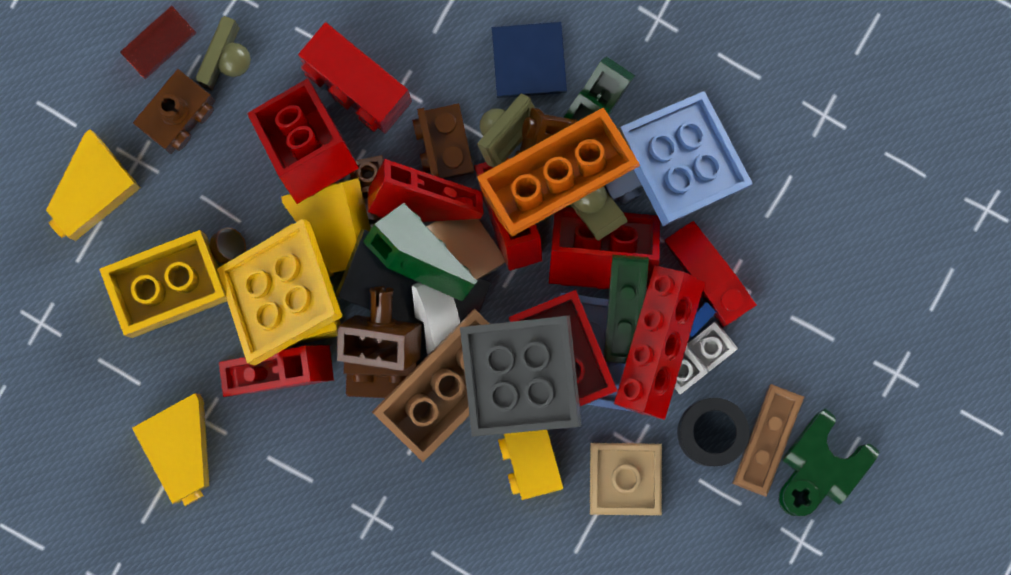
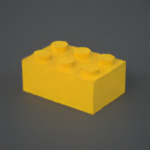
M201 230L99 268L123 335L130 338L227 302L217 268H219L217 261L211 253L207 235Z

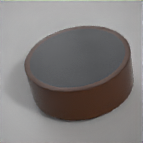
M226 227L213 234L210 239V250L218 262L225 264L246 252V242L239 231Z

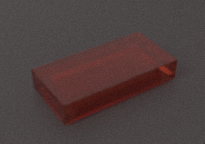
M171 5L123 48L120 53L146 79L196 34V31Z

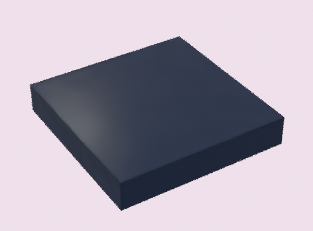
M561 22L492 27L497 98L518 97L521 93L526 96L567 93Z

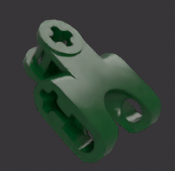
M826 408L815 414L782 458V461L795 470L778 494V502L781 509L791 516L811 514L826 495L840 505L854 490L879 455V450L872 444L859 446L846 459L833 455L829 450L827 438L835 424L836 418ZM803 491L802 499L805 501V504L794 506L795 497L792 495V492Z

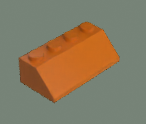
M603 107L479 175L477 178L483 195L499 222L511 236H514L634 170L640 164Z

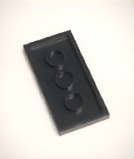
M361 229L335 296L371 311L370 289L372 287L385 286L384 291H386L387 287H391L394 289L392 318L395 321L422 324L421 331L425 333L424 322L415 318L412 285L419 282L388 269L363 242L369 231ZM481 278L477 280V284L463 301L454 298L460 323L474 309L480 312L491 282Z

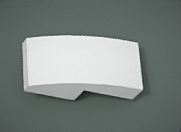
M419 282L412 285L415 318L424 322L426 350L429 355L460 324V319L453 297Z
M717 321L687 343L674 387L680 395L738 349Z

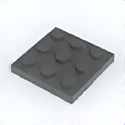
M570 315L460 327L472 437L582 426Z

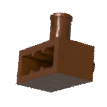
M177 69L134 120L133 124L168 153L172 154L175 149L180 151L187 145L192 137L190 131L198 122L203 124L214 111L212 105L215 103V100L202 87Z
M385 286L372 287L370 289V317L354 315L338 325L337 361L404 371L421 359L422 324L395 321L392 318L394 289L387 287L386 291H384Z

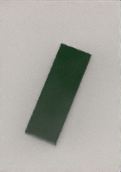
M612 254L604 359L606 362L626 364L646 296L649 257Z

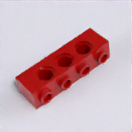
M654 265L614 401L615 405L665 420L705 285L704 281L686 272Z

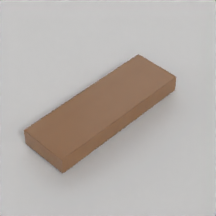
M772 384L769 385L732 484L767 497L803 402V396Z

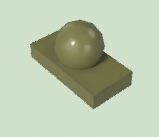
M226 16L221 17L195 77L201 87L213 91L220 73L230 77H237L244 74L250 67L251 57L249 51L243 45L234 43L240 29L234 19Z
M521 93L507 110L494 108L483 114L480 120V131L483 137L477 145L487 165L494 168L503 163L523 140V122L529 117L531 108H535L530 97Z
M604 186L570 204L597 241L628 222L624 213L606 192Z

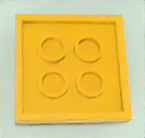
M299 220L217 268L246 361L249 364L257 365L343 317L311 223L307 220Z

